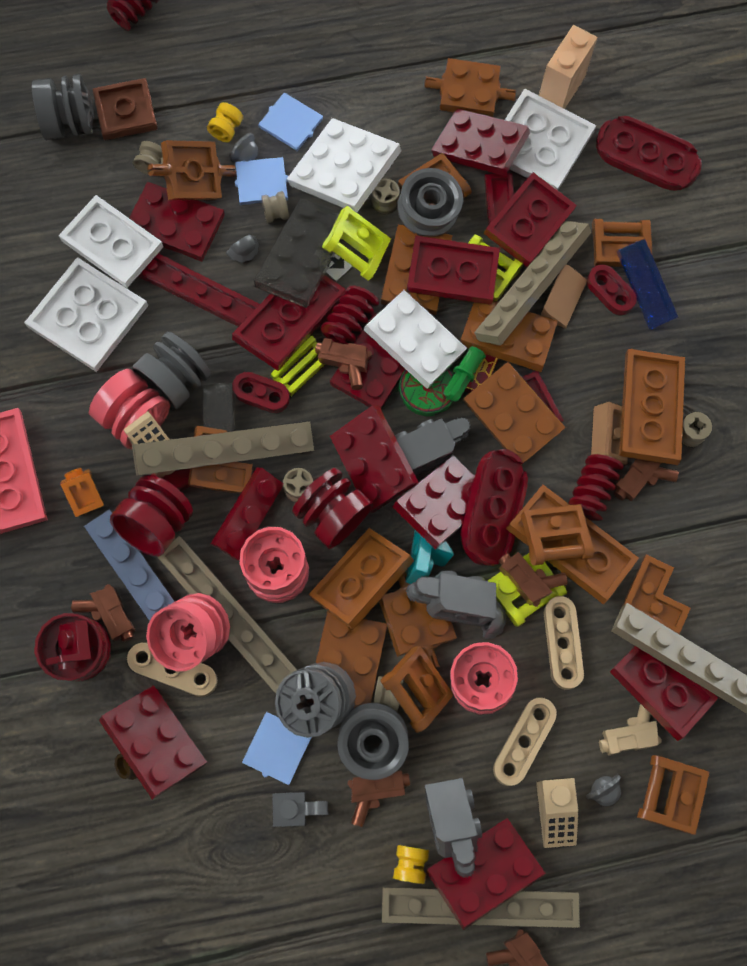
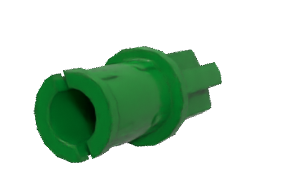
M471 346L460 365L455 366L453 370L454 375L443 391L448 400L458 401L469 382L474 381V374L482 360L486 357L485 353L479 348Z

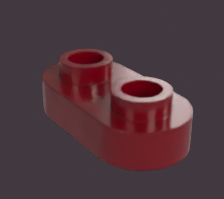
M607 265L595 266L590 271L587 278V286L590 291L613 314L626 315L630 313L637 300L634 290ZM597 280H602L605 285H599ZM616 300L623 301L624 305L617 304Z
M243 372L237 375L233 381L234 395L243 403L270 413L282 412L289 405V391L280 382L252 372ZM250 386L253 388V391L245 393L243 389ZM273 396H278L280 401L272 403L270 399Z

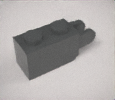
M442 418L435 422L433 419L421 423L415 431L410 433L403 431L396 434L395 437L415 476L448 460L453 454L455 445L468 437L471 426L470 422L465 418H457V420L454 419L448 423H444Z
M442 571L433 578H426V576L418 578L416 582L408 585L407 591H405L410 601L413 600V602L427 604V612L435 619L481 627L496 619V583L485 581L480 576L467 578L457 576V573L454 571Z
M463 778L425 785L426 805L437 852L445 858L452 857L457 874L463 876V878H468L475 871L474 852H478L477 839L482 838L479 818L473 819L471 809H475L471 789L465 790Z

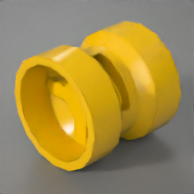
M223 102L220 103L215 111L216 117L211 118L208 123L207 130L214 138L222 142H230L235 134V127H239L243 120V114L235 106Z
M398 845L396 855L399 858L398 866L394 868L393 879L425 884L426 873L423 869L424 863L428 861L429 850Z

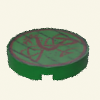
M448 368L427 389L405 369L399 384V392L403 403L415 414L427 417L446 411L453 401L448 400L443 391L454 375L453 372Z

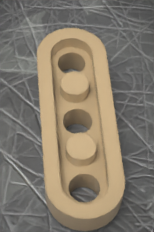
M557 596L552 598L544 608L551 678L557 687L570 690L577 687L584 678L577 613L574 603L569 598ZM554 609H561L564 617L557 618L554 615ZM562 638L567 641L568 646L566 649L558 646V639ZM563 669H568L571 672V679L566 680L562 677L561 672Z
M138 643L128 652L127 662L129 667L135 673L198 697L210 695L217 686V675L208 665L200 663L191 670L167 674L166 668L153 657L148 648V643ZM141 653L148 654V660L145 663L138 662V656ZM200 674L206 676V682L203 685L195 683V678Z
M535 698L525 706L493 766L494 776L501 784L506 786L516 785L527 774L556 720L555 706L549 700ZM536 709L543 711V720L535 719L534 711ZM521 736L528 738L529 746L527 748L519 745V738ZM505 764H511L514 767L512 776L504 773L503 768Z

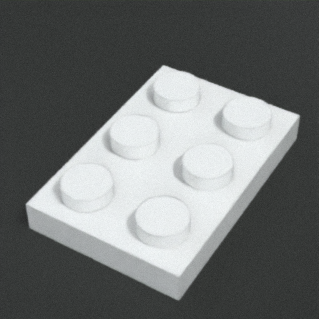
M97 195L59 235L63 243L126 288L163 248L162 241Z
M405 290L366 324L364 328L366 333L427 389L467 349Z

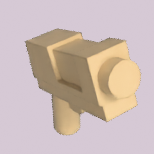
M640 704L638 716L629 718L627 720V727L602 732L604 740L599 741L601 752H607L608 756L632 749L636 751L656 747L662 742L658 736L657 721L649 722L651 714Z

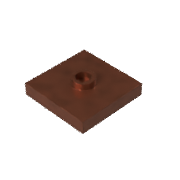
M146 78L92 88L104 140L158 130Z

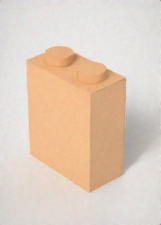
M575 25L571 27L546 66L539 93L540 97L563 109L566 108L586 76L598 37Z

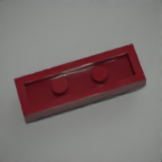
M257 467L211 544L232 559L239 560L240 551L246 539L257 531L284 484L263 468Z

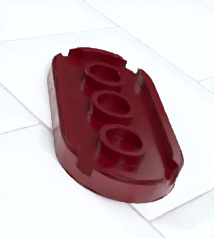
M618 116L617 119L606 121L601 126L596 138L598 154L606 163L663 189L677 191L691 186L702 168L701 157L699 159L697 149L690 142L633 117Z
M508 449L493 450L481 458L477 466L462 525L461 539L463 548L467 556L474 563L482 566L497 565L505 554L508 553L510 555L516 536L509 532L507 527L522 510L528 487L527 472L523 471L521 458Z

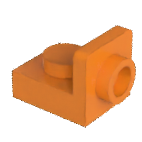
M80 467L64 474L66 479L61 481V487L75 517L104 506L89 469L82 471Z

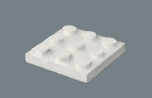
M524 89L505 120L529 126L530 135L510 169L526 178L534 172L556 190H559L594 133L596 125Z
M332 118L287 180L289 185L342 208L348 206L357 213L398 157L401 147L399 143Z
M77 257L24 323L29 329L97 372L142 315L148 304L146 300Z

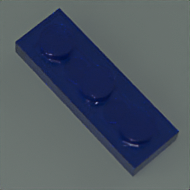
M645 238L616 251L630 285L636 294L638 304L649 329L678 318Z

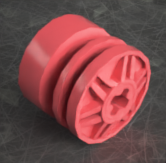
M132 369L122 370L112 376L99 389L89 408L90 416L104 429H112V435L120 440L127 449H132V444L124 432L126 427L147 411L158 425L161 426L170 410L169 401L165 397L160 396L155 389H147V382Z
M266 527L254 532L246 539L240 551L239 563L250 589L257 597L271 603H283L294 599L303 591L309 578V565L301 541L292 532L282 527ZM277 565H281L282 570H277L276 574H273L271 569H276Z
M201 593L188 594L153 615L148 623L146 633L148 648L155 660L165 668L177 672L191 670L224 647L230 632L228 614L223 606L213 597Z
M489 642L474 643L464 648L454 659L450 671L451 691L455 699L467 711L479 715L492 714L504 708L512 698L518 681L517 666L511 655L501 646ZM478 674L482 677L486 675L490 677L488 681L489 687L486 688L484 685L478 687L476 685Z

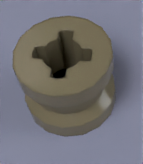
M143 141L139 147L140 154L135 156L133 165L140 172L149 175L148 172L152 170H147L148 165L160 164L163 157L160 145L154 142Z
M387 178L380 180L372 191L371 199L372 207L377 212L388 214L396 210L400 191L398 184Z
M283 191L277 192L275 196L271 197L268 195L261 196L267 224L272 223L277 218L289 219L288 207Z
M693 412L684 418L682 430L683 444L695 447L703 443L710 435L712 423L707 415Z
M294 468L284 477L285 494L293 502H297L305 489L313 482V478L307 470Z
M378 676L373 703L384 704L398 711L399 702L392 692L386 690L380 681L383 676Z

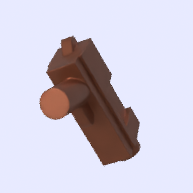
M324 338L322 343L318 342L315 352L319 354V362L340 367L341 373L349 374L351 389H362L361 372L367 373L368 360L372 357L371 351H368L366 346L348 343V345L336 343L332 339Z
M636 459L625 477L621 478L617 483L614 495L620 500L627 498L632 502L646 482L650 486L655 485L658 479L676 482L679 472L659 467L660 462Z
M519 552L513 557H510L507 553L499 560L501 564L499 570L504 576L507 575L518 588L519 594L529 605L533 604V606L537 607L541 599L552 593L549 588L567 585L565 573L546 576L541 569L535 572Z
M107 584L102 590L90 593L93 600H72V613L91 612L94 620L99 621L102 618L112 640L116 641L121 638L123 642L134 638L132 632L136 630L132 622L128 620L122 608L124 606L115 588L110 584Z
M396 771L392 775L378 780H368L361 777L349 780L348 786L352 789L351 803L357 802L351 823L363 827L369 808H378L380 806L378 799L405 795L404 787L410 786L409 774H402V771Z
M522 929L517 930L515 937L503 942L507 949L486 953L488 966L507 963L509 966H548L539 953L540 950L528 933Z

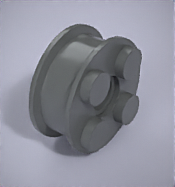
M436 168L417 170L405 180L397 205L399 217L410 231L425 237L442 235L455 224L463 205V193L459 183L449 173ZM424 200H433L436 205H429Z
M366 703L354 708L341 723L339 730L338 753L344 766L354 775L368 780L386 778L402 766L408 754L409 742L406 724L399 713L391 707L380 703ZM370 735H377L381 738L382 743L377 747H370L364 740Z

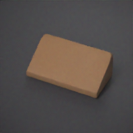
M566 264L555 281L541 316L558 321L557 325L566 329L587 279Z
M606 402L594 407L591 455L609 456L626 465L627 457L619 456L622 406Z

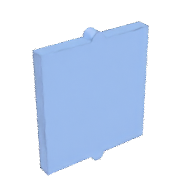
M284 92L274 106L269 107V112L258 125L265 132L298 151L308 137L313 136V131L323 120V116Z
M283 157L235 162L237 174L235 186L238 187L240 205L262 203V195L271 197L280 191L284 192L285 199L288 200L286 186L288 176L285 175Z
M266 712L242 763L262 772L263 777L271 776L290 785L312 737L306 738L293 734L284 727L279 717Z

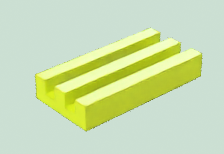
M313 336L309 337L279 371L274 370L271 373V378L274 381L286 386L290 396L294 395L325 365L320 363L318 359L291 386L287 384L318 355L315 352L317 342ZM311 348H313V350L309 354H307L293 369H291L283 378H281V376L290 367H292L305 353H307Z

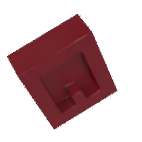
M87 620L59 625L58 643L62 649V655L47 658V665L58 664L59 670L79 668L78 662L91 659Z

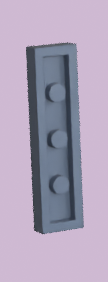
M109 509L84 527L150 621L156 612L175 601L139 550L122 539L113 529L110 523L112 512Z

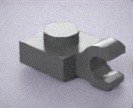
M305 792L273 793V827L306 826V816L328 815V802H306Z

